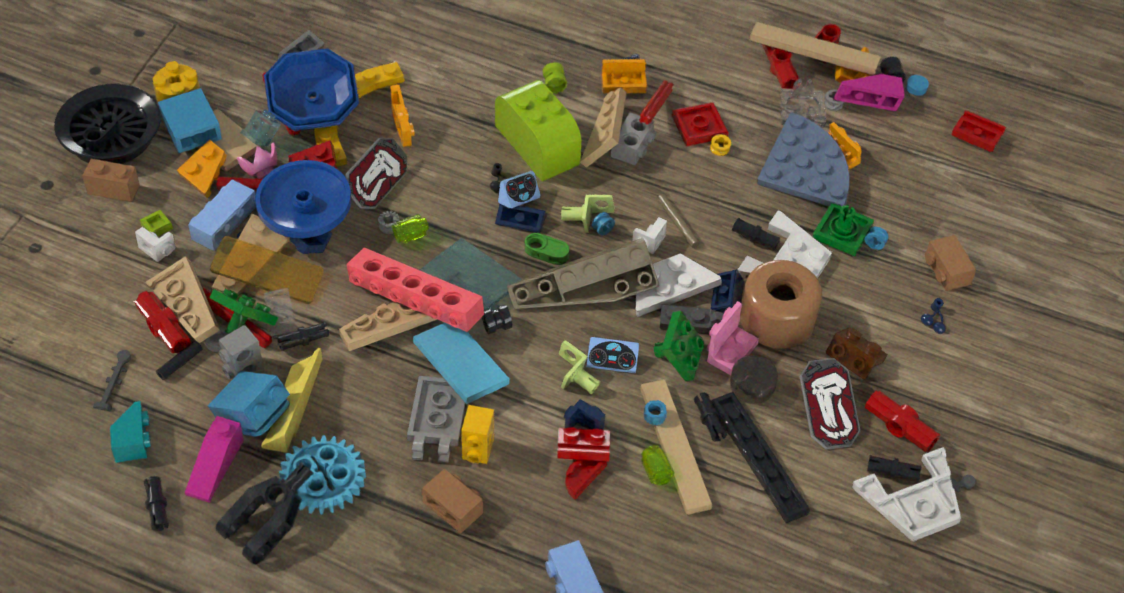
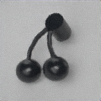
M495 163L491 171L493 176L498 177L497 181L490 183V189L496 192L500 189V176L505 180L507 179L500 174L502 170L500 163Z

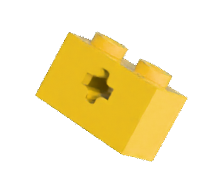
M468 405L461 430L463 460H468L471 463L488 464L494 441V409Z

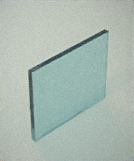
M463 238L459 239L420 269L422 272L483 296L484 310L490 309L509 294L507 285L522 280Z

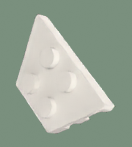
M682 254L654 263L653 267L660 286L636 294L637 317L660 309L662 304L670 305L721 285V277Z

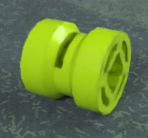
M557 62L547 64L542 72L545 85L552 93L562 92L567 87L563 66Z

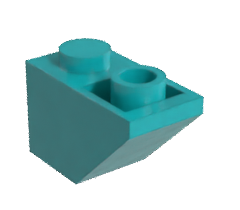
M141 401L134 402L110 426L111 450L116 463L147 458V447H151L150 433L146 432L145 426H150L148 410L143 411Z

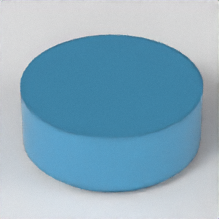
M912 75L907 80L906 89L913 95H923L928 90L929 82L921 75Z

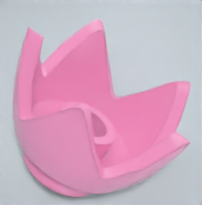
M275 143L271 144V154L257 147L254 164L245 158L237 157L241 168L251 177L257 176L258 179H263L277 166Z

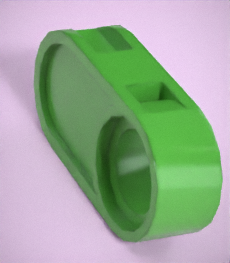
M532 233L525 238L524 249L527 255L555 265H562L568 261L569 246L564 241L540 233ZM533 242H538L542 246L539 248H532L530 244Z

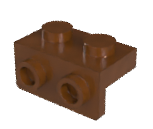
M846 328L836 332L826 350L827 355L836 359L840 364L862 379L868 378L873 367L883 363L888 355L882 351L878 344L869 342L862 337L859 331L853 328Z

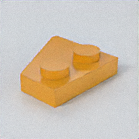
M400 85L390 86L392 117L402 146H412L411 136H415L412 123H409V114L407 107L404 105Z
M208 140L176 171L206 198H209L212 193L210 191L211 185L214 180H217L220 168L224 165L227 155L214 142Z

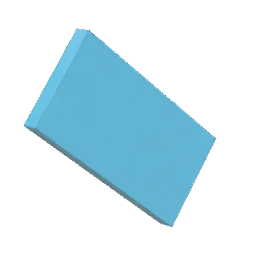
M443 323L413 336V343L466 404L509 385V377L468 332Z

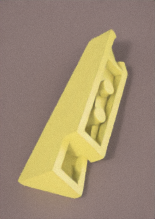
M317 348L312 356L291 366L284 385L290 393L287 397L290 403L289 407L270 427L262 443L263 449L288 452L292 438L297 435L322 362L321 348Z

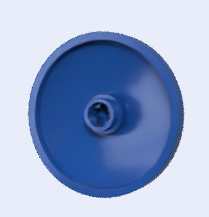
M301 160L286 163L268 173L257 188L255 201L261 221L270 230L286 237L310 238L329 232L344 220L351 206V191L346 177L335 167L319 161Z

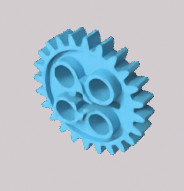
M323 435L319 442H317L315 437H312L310 444L302 440V448L293 446L294 454L286 453V461L281 462L280 480H286L300 462L314 473L297 490L299 492L297 495L302 499L299 510L308 506L310 514L315 508H319L320 514H323L325 508H329L330 512L334 513V506L336 505L344 509L343 502L353 503L352 495L359 496V487H364L366 472L364 460H361V453L355 452L354 445L347 447L345 439L338 444L336 436H333L330 441H326V437ZM312 458H314L317 461L321 472H318L317 464L312 460ZM324 477H327V478H328V484H329V486H331V488L333 489V491H331V490L329 489V487L327 486V482H326V479H325Z

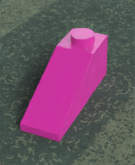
M878 74L842 81L834 96V100L897 111L905 97L902 78Z
M216 416L204 437L185 490V495L210 503L244 441L241 423Z

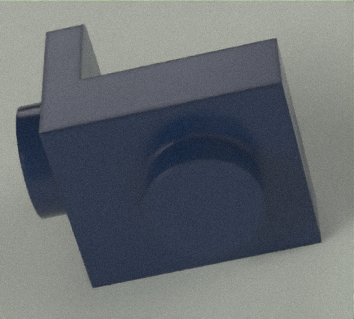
M329 231L310 238L290 237L289 241L296 246L300 253H323L332 236V232Z
M579 399L574 406H569L564 414L565 428L574 427L579 423L587 429L603 430L605 414L598 407L591 406Z

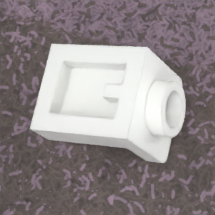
M658 217L654 225H649L646 232L635 228L633 231V241L643 238L649 253L654 254L666 236L667 220Z
M144 227L135 232L138 248L156 262H159L175 250L173 234L167 232L160 238L154 232L150 233Z

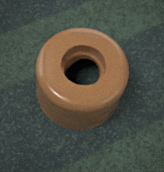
M773 260L757 266L749 274L745 283L740 313L743 329L759 338L758 343L771 348L786 349L804 343L810 338L815 329L822 301L821 284L808 268L793 261ZM770 292H785L795 296L796 299L790 301L778 300Z

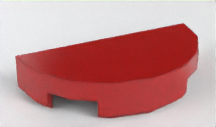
M576 460L566 471L565 486L568 494L576 500L605 469L607 461Z

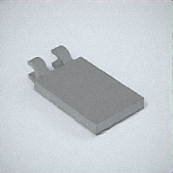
M419 376L407 432V441L413 442L412 460L423 461L425 443L439 444L438 462L449 463L451 446H459L466 403L444 378Z

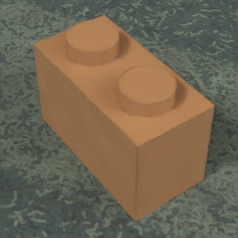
M91 159L82 175L87 194L132 202L140 186L136 167Z
M952 235L929 241L927 251L925 252V260L932 267L937 281L942 284L945 291L971 285L976 268L957 237Z
M443 469L422 488L423 503L460 534L483 514V499L481 495L474 489L470 490L463 484L459 476L449 473L446 469Z

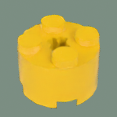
M176 61L166 63L165 67L157 71L152 78L158 102L200 89L196 70L187 65L178 64Z

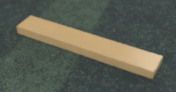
M756 22L750 35V40L871 75H875L881 56Z
M665 379L641 384L640 390L645 404L649 401L659 400L666 405L667 416L665 421L661 425H654L686 515L711 510L712 503ZM655 410L650 413L653 415H659L660 411Z

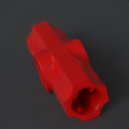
M762 44L770 61V72L777 77L781 88L786 91L794 90L800 85V79L791 61L792 53Z
M144 291L138 295V298L134 301L135 306L146 319L152 334L156 338L160 337L172 354H178L191 344L190 338L179 326L174 312L170 307L165 308L154 292Z
M877 390L866 402L865 408L885 422L887 430L893 436L898 438L904 436L924 452H929L939 440L940 434L919 420L918 413L911 406L905 404L900 406L884 393Z

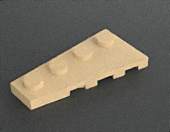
M621 87L614 92H609L604 98L602 108L580 161L586 168L619 142L626 92Z
M252 214L212 285L211 292L213 289L224 292L226 288L240 295L253 281V278L267 267L270 260L277 256L288 242H291L289 241L290 237L270 230L261 221L259 216Z
M186 256L146 281V284L167 307L171 308L179 322L198 343L220 331L194 267Z
M392 302L389 305L382 304L378 306L375 313L371 315L364 314L340 328L339 332L348 351L437 319L412 310L398 302Z

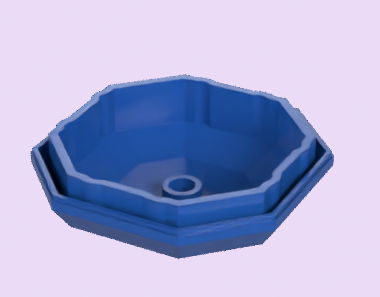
M328 48L283 54L264 74L269 115L294 131L340 125L359 104L353 64Z

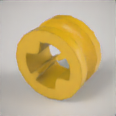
M725 135L714 136L710 146L711 152L718 156L727 155L730 151L731 140Z

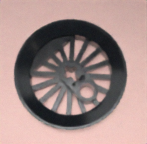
M103 84L87 88L69 98L56 115L54 131L59 143L67 151L87 163L91 159L123 164L135 159L148 148L152 138L159 129L161 114L156 101L144 90L126 84ZM103 110L104 113L100 115L97 111ZM115 142L122 148L121 150H116Z

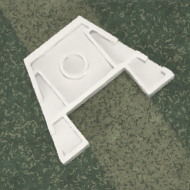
M777 211L769 223L768 230L787 238L774 260H789L799 263L808 268L818 279L830 260L832 252L781 211ZM747 256L738 268V272L742 278H745L746 275H749L757 266L763 263Z
M944 447L922 456V462L932 476L931 479L889 495L886 494L875 474L853 481L852 487L912 542L959 524L961 516L955 490L950 479L951 473L949 466H947Z

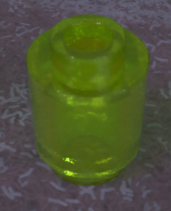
M419 214L398 220L396 224L392 225V231L398 243H407L426 236V231L429 230L426 218H421Z
M658 445L644 449L641 453V463L650 482L659 486L669 483L674 475V470L665 451Z

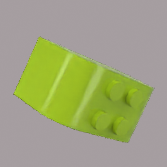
M535 80L496 97V128L542 182L580 165L581 134L578 125L571 113L542 81Z

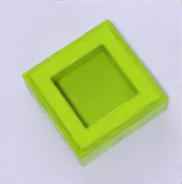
M161 210L140 219L141 226L150 233L154 232L158 237L173 229L172 223Z

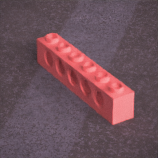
M363 248L347 263L349 282L391 299L393 302L405 305L412 310L426 314L433 319L447 323L454 328L468 332L484 315L483 296L367 248Z

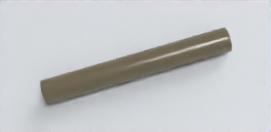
M661 194L658 197V201L690 246L692 248L698 247L700 244L698 239L667 196Z

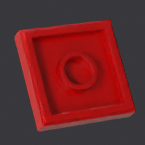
M714 102L672 110V118L686 147L711 142L712 138L716 135L728 137L729 132Z

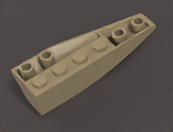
M643 238L525 278L507 285V289L514 309L613 302L659 287L660 285L646 242Z

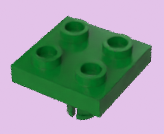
M831 203L813 232L812 237L821 243L856 256L865 241V236L870 228L873 227L874 219L857 213L854 207H851L849 210L850 205L839 206Z
M226 288L224 292L213 289L210 298L234 312L227 329H225L226 333L229 334L245 325L248 318L275 326L279 317L270 312V307L261 303L256 305L254 298L244 294L239 298L238 293Z
M676 311L672 313L664 342H656L654 344V354L657 358L667 357L684 381L694 380L699 366L700 356L704 348V340L683 312Z

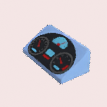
M533 171L500 182L498 203L508 208H514L540 198L539 187Z
M591 337L586 367L636 373L639 343Z

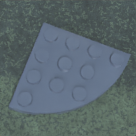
M790 112L761 170L757 184L826 206H830L831 203L844 206L847 203L849 193V170L841 148L829 133L811 120Z

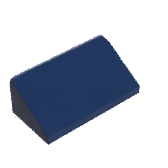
M499 204L495 224L541 233L547 213L544 210L520 205L508 208Z
M737 269L717 274L721 277V285L713 288L712 310L725 313L727 308H732L737 301L741 303L744 279Z

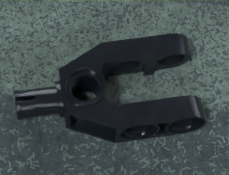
M300 462L286 480H280L277 476H274L248 488L218 521L216 531L224 539L233 536L243 524L247 525L248 519L262 504L268 503L276 512L245 545L242 551V555L251 564L256 565L260 563L293 528L302 501L297 495L299 493L297 490L314 473ZM284 493L283 498L276 502L277 497Z

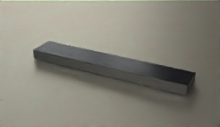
M734 392L712 399L711 402L714 408L721 415V423L785 523L787 524L809 515L810 508Z

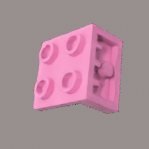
M738 301L732 308H727L719 324L715 323L709 332L711 340L707 346V362L731 376L734 375L758 345L759 338L738 327L742 303Z

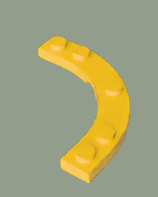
M398 62L366 69L355 74L358 98L374 90L403 83L404 75ZM338 125L315 128L316 145L330 140L334 145L336 166L346 165L347 157L338 138Z

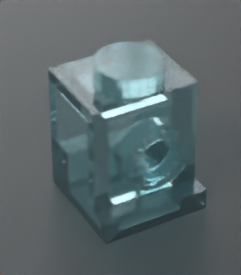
M266 109L263 111L256 110L246 128L242 129L240 133L256 145L268 147L281 123L275 120L276 116Z

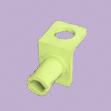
M586 195L585 203L582 207L562 206V221H582L585 233H589L592 213H614L613 196ZM600 200L608 203V206L600 207L596 205V202Z
M565 340L561 345L559 355L574 367L564 377L561 388L565 389L571 382L575 381L592 394L601 381L583 369L588 356ZM566 350H569L572 353H574L576 359L572 358Z

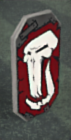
M378 138L349 169L345 177L350 186L351 199L360 209H375L407 173V155L394 138Z
M834 358L809 361L799 377L810 436L826 450L851 447L860 433V426L849 370Z

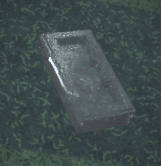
M288 288L264 293L266 306L271 308L270 312L279 317L275 326L270 325L273 339H277L279 335L297 331Z

